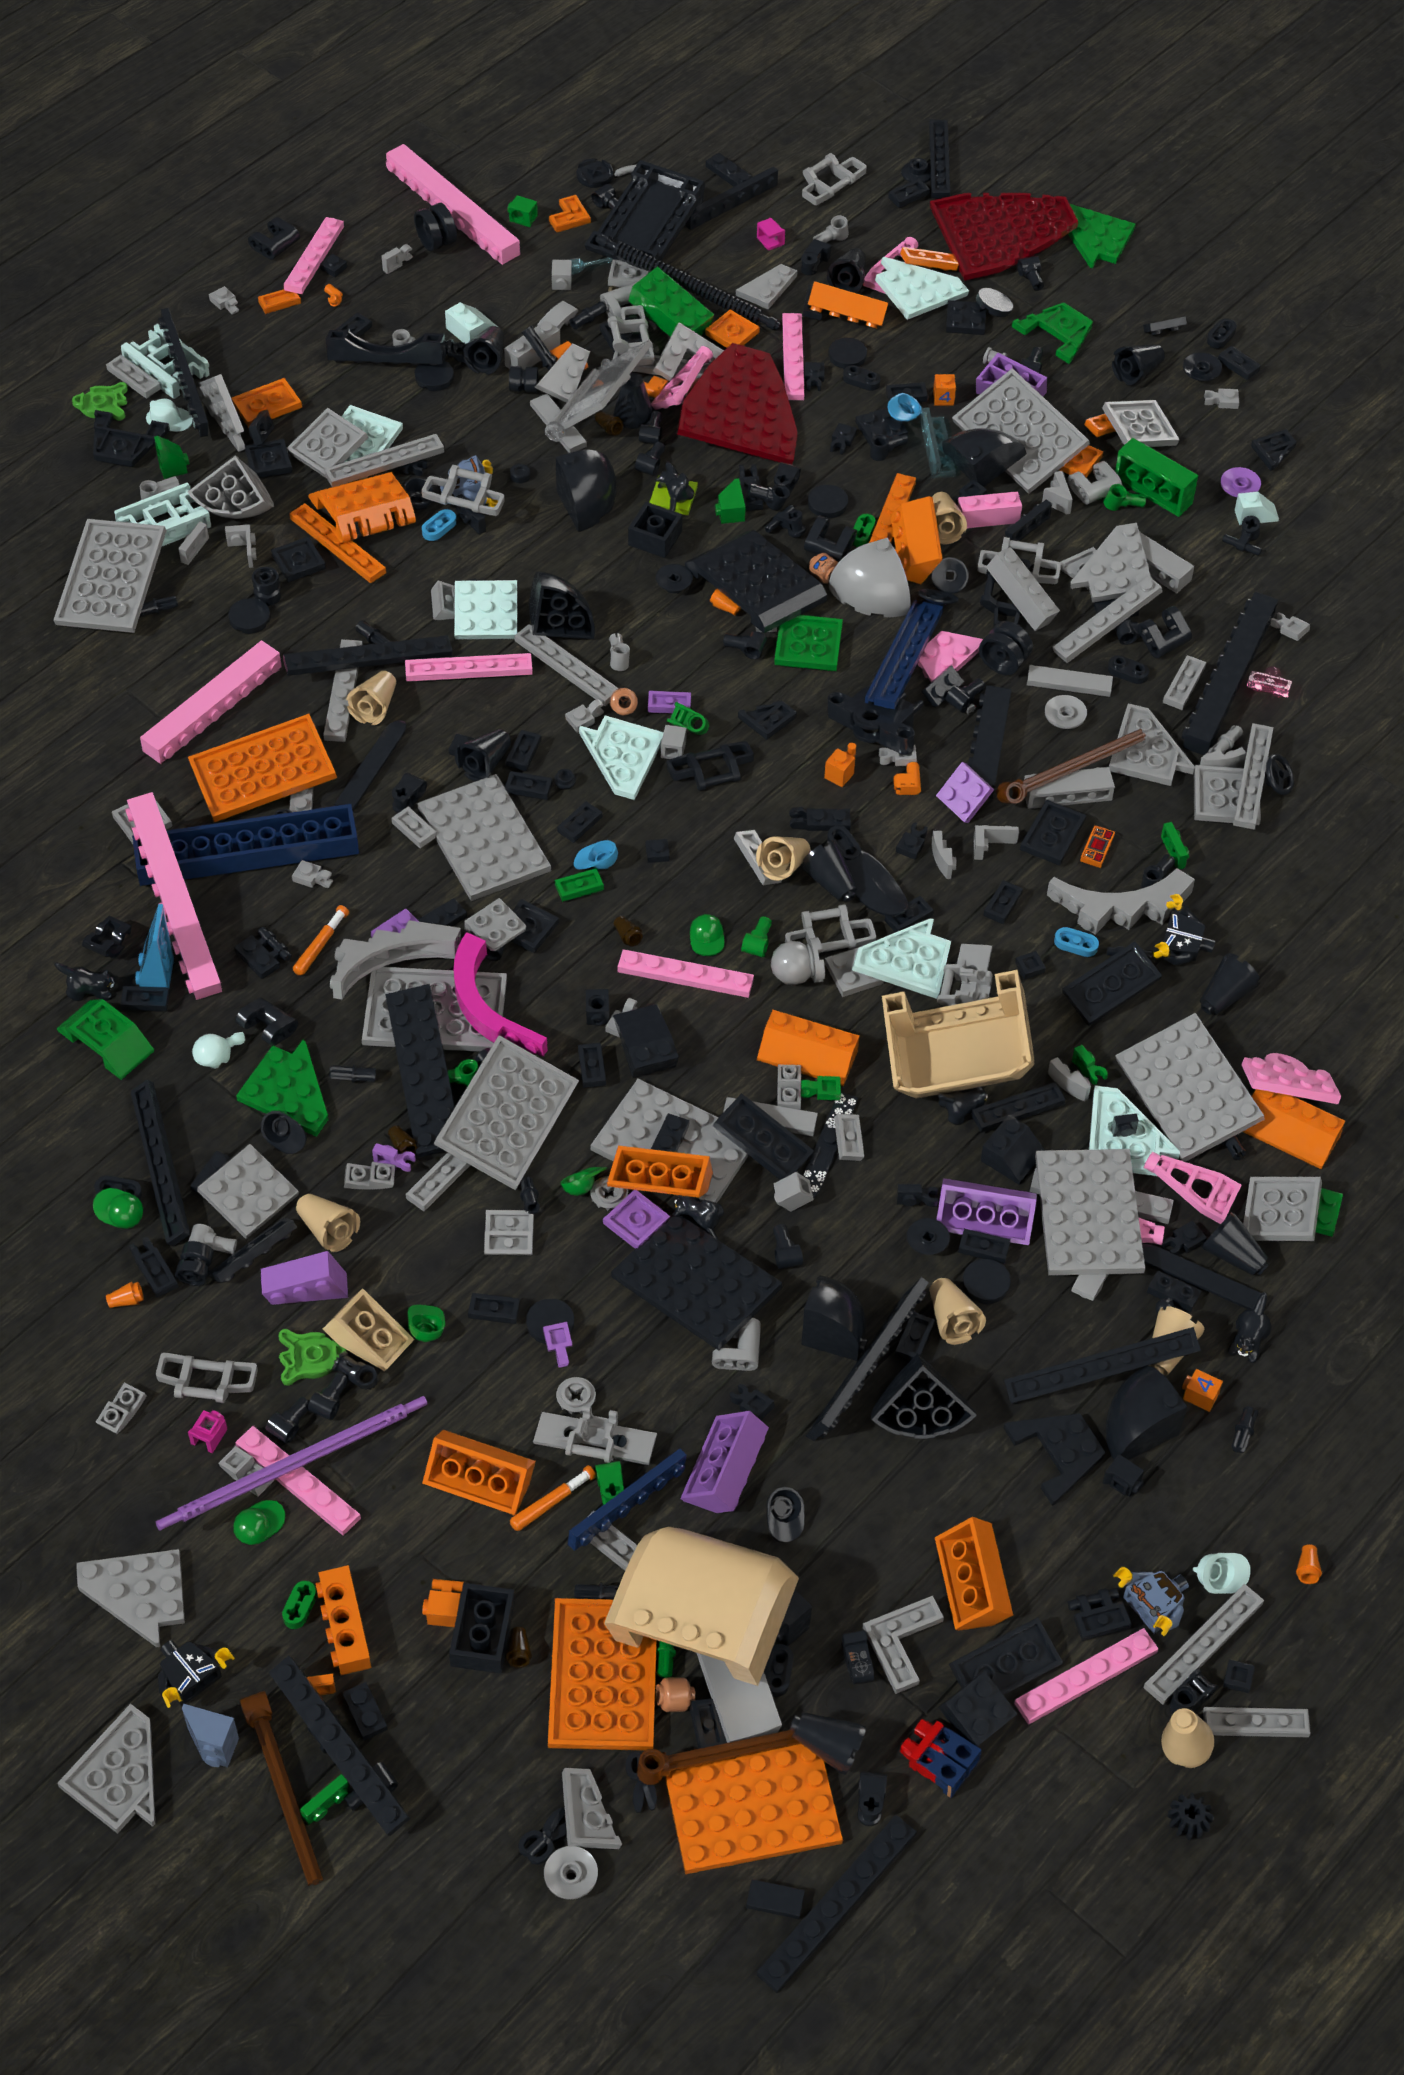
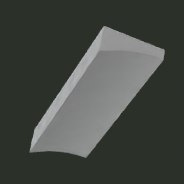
M697 1653L727 1743L779 1732L782 1723L764 1672L759 1685L756 1686L734 1679L724 1661Z

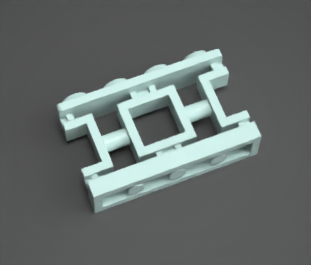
M159 324L154 325V331H148L149 340L139 346L134 341L130 344L126 342L121 345L122 356L160 382L161 390L175 399L180 396L179 389L182 390L184 388L179 386L178 372L174 373L173 360L166 365L160 362L161 359L169 355V345L164 342V330H160ZM180 340L191 375L195 374L200 379L203 378V375L205 377L209 376V363L206 358L198 355L191 347L186 346Z
M184 483L114 512L117 522L137 523V520L144 518V521L138 523L165 526L167 531L162 546L185 538L199 522L207 524V528L211 527L208 510L202 506L193 509L190 505L195 500L188 493L191 489L189 483ZM178 504H181V505H182V506H179V507H177V508H174V507H173V506L178 505ZM166 512L171 516V518L156 523L153 519ZM184 513H187V514H188V515H185V516H183V517H180V516H179V515L184 514Z

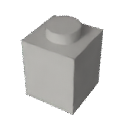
M553 260L552 290H571L572 260Z
M665 725L661 742V758L673 759L682 756L686 745V728Z
M798 1172L774 1183L775 1201L779 1206L786 1208L790 1212L814 1200L810 1180Z

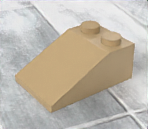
M363 1288L323 1328L339 1346L383 1371H386L414 1340Z

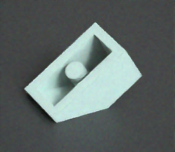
M1259 492L1238 493L1235 513L1239 525H1242L1243 519L1247 516H1256L1260 523L1279 521L1275 505Z

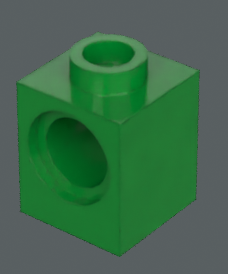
M517 195L508 205L509 221L531 227L538 216L537 201Z

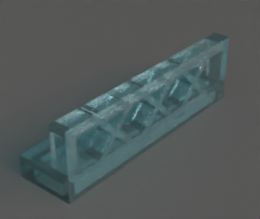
M929 407L921 408L920 426L931 477H955L956 472L953 461L947 455L944 458L940 457L939 450L943 452L942 442L939 444L936 441V436L943 441L948 438L944 417H931ZM933 424H940V427L936 430ZM941 465L950 468V471H941Z

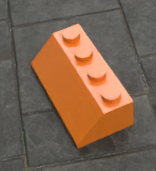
M815 281L808 301L811 310L822 312V309L830 311L829 315L838 318L841 315L848 316V321L858 323L859 320L865 321L866 326L876 329L878 325L882 326L888 306L887 302Z
M930 496L902 503L891 515L895 551L901 560L907 580L922 584L943 560L933 497Z
M772 1010L764 1030L757 1060L777 1067L778 1065H801V1074L817 1078V1076H839L841 1086L844 1087L858 1052L859 1035Z
M1256 1089L1252 1098L1264 1114L1265 1120L1243 1132L1322 1169L1341 1136L1345 1120L1294 1096Z
M618 1145L607 1186L700 1198L708 1192L713 1174L710 1156Z
M442 1430L434 1437L422 1484L516 1515L529 1487L536 1461Z
M971 1517L936 1536V1546L955 1630L960 1631L994 1626L1013 1616L992 1523Z

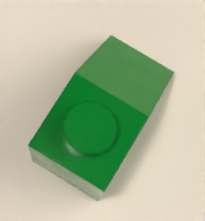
M155 436L159 467L164 479L187 474L186 465H189L187 453L182 452L180 445L160 436Z
M739 478L734 479L718 495V504H715V514L720 517L721 524L745 522V503Z

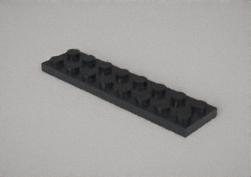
M430 984L385 994L413 1139L417 1142V1149L415 1151L418 1158L445 1151L434 1145V1142L455 1108Z
M920 1277L903 1294L867 1346L865 1352L862 1353L806 1434L807 1438L813 1441L819 1436L824 1438L829 1430L832 1431L840 1420L838 1418L840 1414L847 1410L852 1403L851 1398L865 1384L864 1379L874 1371L878 1365L876 1363L878 1359L882 1358L890 1348L888 1344L898 1336L902 1330V1324L907 1322L915 1310L913 1308L927 1294L924 1289L929 1282L924 1278Z

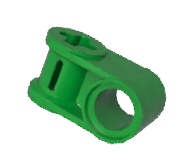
M675 702L674 711L671 717L667 718L666 722L674 726L685 727L687 731L696 735H703L709 730V722L704 716ZM701 719L703 721L701 728L694 729V722Z
M620 1461L595 1465L598 1487H600L603 1505L624 1490Z

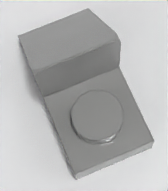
M1058 471L1054 473L1051 487L1044 489L1042 502L1047 499L1052 503V508L1065 514H1070L1073 499L1063 471Z

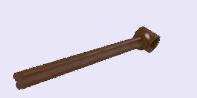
M1138 729L1023 781L1017 779L1013 782H1003L997 788V798L1006 804L1020 803L1027 796V792L1145 740L1146 734L1142 732V729ZM1010 788L1013 790L1012 797L1009 796Z
M264 1690L239 1699L247 1725L249 1724L250 1727L255 1728L308 1886L312 1884L317 1885L319 1884L318 1882L323 1881V1877L270 1725L273 1714Z
M788 1730L672 1755H666L665 1752H660L656 1749H648L640 1755L637 1776L644 1784L655 1785L662 1780V1777L669 1776L670 1771L801 1743L792 1737L793 1731ZM646 1765H654L657 1768L649 1769Z

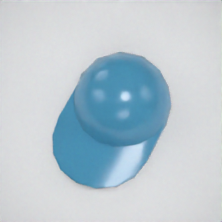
M905 393L896 395L888 402L889 414L899 421H911L916 419L922 412L919 402Z
M605 840L584 847L577 853L574 867L576 869H587L590 867L597 869L609 868L614 865L618 857L616 844Z

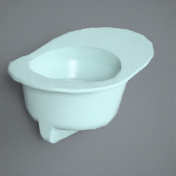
M159 399L150 402V411L146 416L149 425L152 420L169 423V431L173 432L184 431L192 425V415H189L188 411L176 407L170 399Z
M1237 1553L1209 1554L1200 1560L1198 1567H1193V1571L1197 1573L1200 1583L1204 1585L1208 1592L1214 1594L1236 1593L1244 1583L1247 1584L1250 1577L1248 1560L1243 1555Z

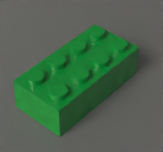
M658 266L632 286L628 299L634 306H643L645 316L670 337L679 322L701 336L705 333V329L711 325L714 316L711 311Z
M1135 438L1129 440L1119 450L1115 472L1120 477L1123 485L1138 494H1144L1145 498L1178 517L1193 504L1198 480L1197 474Z

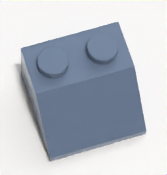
M183 1704L182 1711L187 1728L202 1759L212 1767H219L220 1765L228 1767L239 1740L234 1718Z

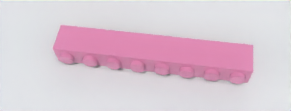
M261 640L142 735L140 740L143 752L160 764L171 758L181 747L186 746L191 739L202 733L207 726L217 721L222 714L233 708L238 701L248 696L253 689L261 685L273 673H276L281 668L280 653Z

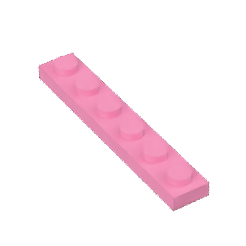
M328 217L324 219L285 281V291L303 294L318 270L320 263H322L344 228L343 221Z
M783 313L784 385L788 400H804L802 314Z
M531 653L405 660L406 681L532 675Z
M624 949L618 964L619 973L749 998L754 981V975Z
M254 1426L235 1442L238 1448L251 1455L255 1463L263 1468L289 1456ZM304 1467L295 1469L275 1479L343 1536L361 1519L360 1514Z
M1143 1628L1015 1699L1014 1704L1029 1725L1158 1652V1647Z

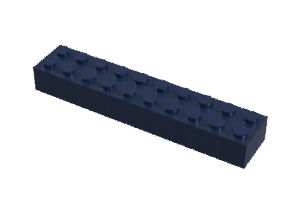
M351 804L167 831L184 880L300 863L302 860L307 862L359 854ZM133 835L140 886L155 884L153 877L149 878L146 872L145 865H148L147 859L141 858L138 848L142 846L140 840H135Z

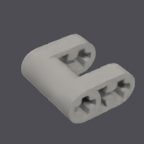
M636 283L600 295V300L607 307L606 314L608 317L617 316L621 318L620 306L630 303L628 301L632 286Z
M1105 461L1093 465V474L1098 481L1090 483L1079 471L1068 476L1070 488L1086 505L1106 497L1112 485H1122L1120 477Z
M752 1318L732 1337L738 1338L737 1349L721 1348L719 1351L715 1349L712 1354V1365L718 1369L752 1371L757 1369L761 1330L760 1321Z

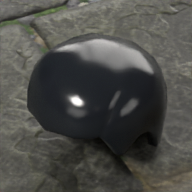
M411 478L404 485V490L410 497L412 507L416 510L426 509L432 502V500L422 497V488L426 480L421 478ZM432 485L429 489V492H433Z

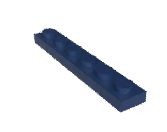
M678 1449L569 1530L568 1545L574 1551L581 1546L588 1545L595 1535L608 1530L615 1520L624 1518L631 1508L637 1504L641 1505L651 1493L655 1490L660 1491L671 1478L680 1476L685 1470L687 1455L681 1449Z

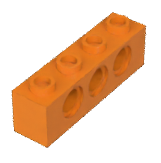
M349 1565L318 1572L320 1582L315 1584L318 1598L324 1597L325 1605L320 1606L323 1621L329 1620L330 1628L325 1629L328 1643H334L335 1651L331 1652L333 1666H339L341 1675L370 1669V1657ZM335 1595L343 1596L340 1600L331 1599ZM340 1618L348 1619L345 1623L336 1622ZM345 1641L353 1642L351 1646H342V1643Z

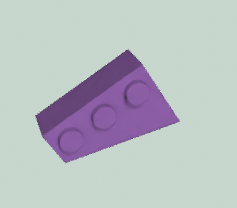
M997 353L976 378V394L984 392L1013 368L1043 397L1047 393V377Z
M328 1251L261 1269L262 1295L272 1305L348 1298L347 1273Z

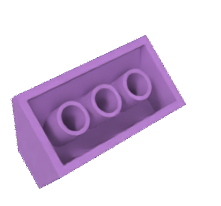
M943 1178L937 1220L943 1223L948 1232L963 1234L965 1228L1011 1239V1243L1029 1245L1037 1194Z
M751 1411L716 1416L680 1499L715 1513L734 1511L738 1505L741 1492L747 1483L752 1466L756 1462L760 1447L764 1443L769 1427Z

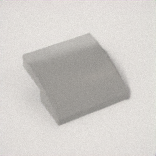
M486 1210L484 1255H532L534 1214H528V1211L525 1212V1210Z

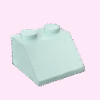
M461 302L445 311L446 329L459 340L465 342V344L490 326L498 327L479 310Z

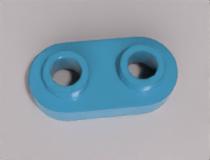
M448 509L439 511L422 525V536L429 541L440 539L455 527L456 514Z
M1068 927L1058 929L1055 934L1054 943L1061 950L1084 957H1091L1098 951L1099 941L1092 934Z

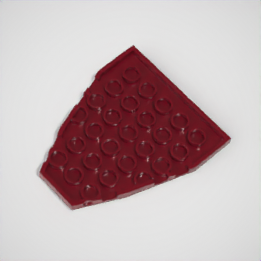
M963 193L930 201L932 213L951 253L954 254L959 263L958 268L964 281L1000 273L1017 264L1018 259L1035 255L1078 227V220L1067 198L1064 196L1042 195V198L1031 197V193H1001L999 197L989 196V193H983V197H971V193Z
M735 343L726 348L707 367L683 401L677 434L792 465L798 432L785 385L770 353Z

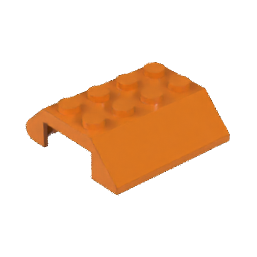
M392 472L320 490L308 496L317 510L326 508L335 520V535L341 543L357 538L354 524L357 521L360 532L364 537L369 534L372 535L386 531L387 529H393L394 522L391 512H394L399 527L416 522L410 497Z

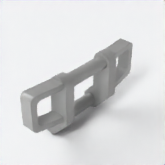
M829 153L825 156V159L813 167L803 170V175L809 185L802 189V197L814 205H819L833 197L834 193L846 185H851L866 173L867 166L855 157H851L839 164L835 155ZM826 166L830 168L835 176L841 179L831 187L820 181L816 176V173ZM854 166L859 170L853 174L847 168ZM814 190L820 195L815 197L810 192Z
M643 306L623 307L621 309V318L617 316L608 318V326L612 330L614 339L612 344L615 351L624 354L649 339L647 331L648 322L645 319ZM639 314L641 319L625 320L626 315ZM640 332L642 342L628 343L621 339L620 333ZM653 344L645 353L649 354V357H642L636 366L654 364Z
M454 464L450 469L448 479L429 476L422 488V497L444 505L452 504L472 509L476 513L497 516L505 502L504 494L489 490L492 474L486 472L481 474L461 469L458 465ZM458 476L481 482V488L474 501L452 496ZM431 485L443 486L444 489L441 495L429 492ZM486 498L498 500L495 507L484 506L483 504Z
M1004 537L1001 551L1011 547L1012 549L1036 552L1034 568L1031 574L1038 583H1058L1061 563L1042 559L1044 543H1026ZM982 550L977 571L986 574L987 568L986 565L982 564L983 560L993 559L999 552ZM1040 567L1056 570V575H1039Z
M845 904L838 905V908L811 913L809 911L802 912L804 929L789 932L785 935V943L806 938L808 944V939L815 938L811 921L839 917L844 940L822 943V949H818V954L848 948V950L855 949L876 941V933L870 919L849 921ZM867 928L870 936L855 940L852 929Z
M161 1353L156 1377L159 1382L175 1386V1398L188 1396L213 1399L217 1403H224L229 1393L252 1392L258 1369L255 1363L234 1362L230 1360L218 1362L194 1359L193 1356ZM166 1362L183 1364L179 1379L163 1374ZM192 1369L223 1372L221 1383L217 1390L188 1387ZM234 1370L251 1371L249 1382L247 1384L231 1385Z

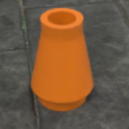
M718 589L714 591L710 598V602L713 603L714 607L729 612L734 616L741 609Z
M130 1282L107 1294L106 1300L109 1308L139 1305V1302L144 1300V1296L139 1282Z
M1304 1545L1302 1547L1301 1557L1296 1570V1574L1302 1583L1314 1584L1319 1581L1322 1575L1317 1547L1314 1545Z

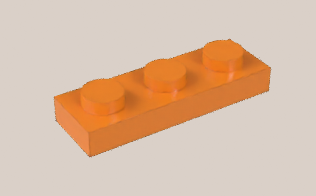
M902 247L900 252L906 264L920 265L926 268H940L944 271H957L959 266L954 254L908 247Z

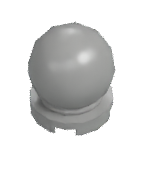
M819 938L808 939L807 945L800 941H789L780 944L773 952L771 959L773 974L787 985L803 983L809 977L812 978L814 983L823 982V979H825L824 959L819 960L818 949H822Z

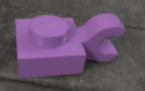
M376 1143L372 1150L374 1162L395 1165V1170L399 1167L403 1171L410 1172L411 1164L405 1163V1161L415 1162L416 1160L414 1153L404 1152L398 1154V1150L389 1145L383 1146Z
M567 1322L543 1327L548 1352H556L559 1368L568 1366L569 1360L566 1348L572 1347V1341Z

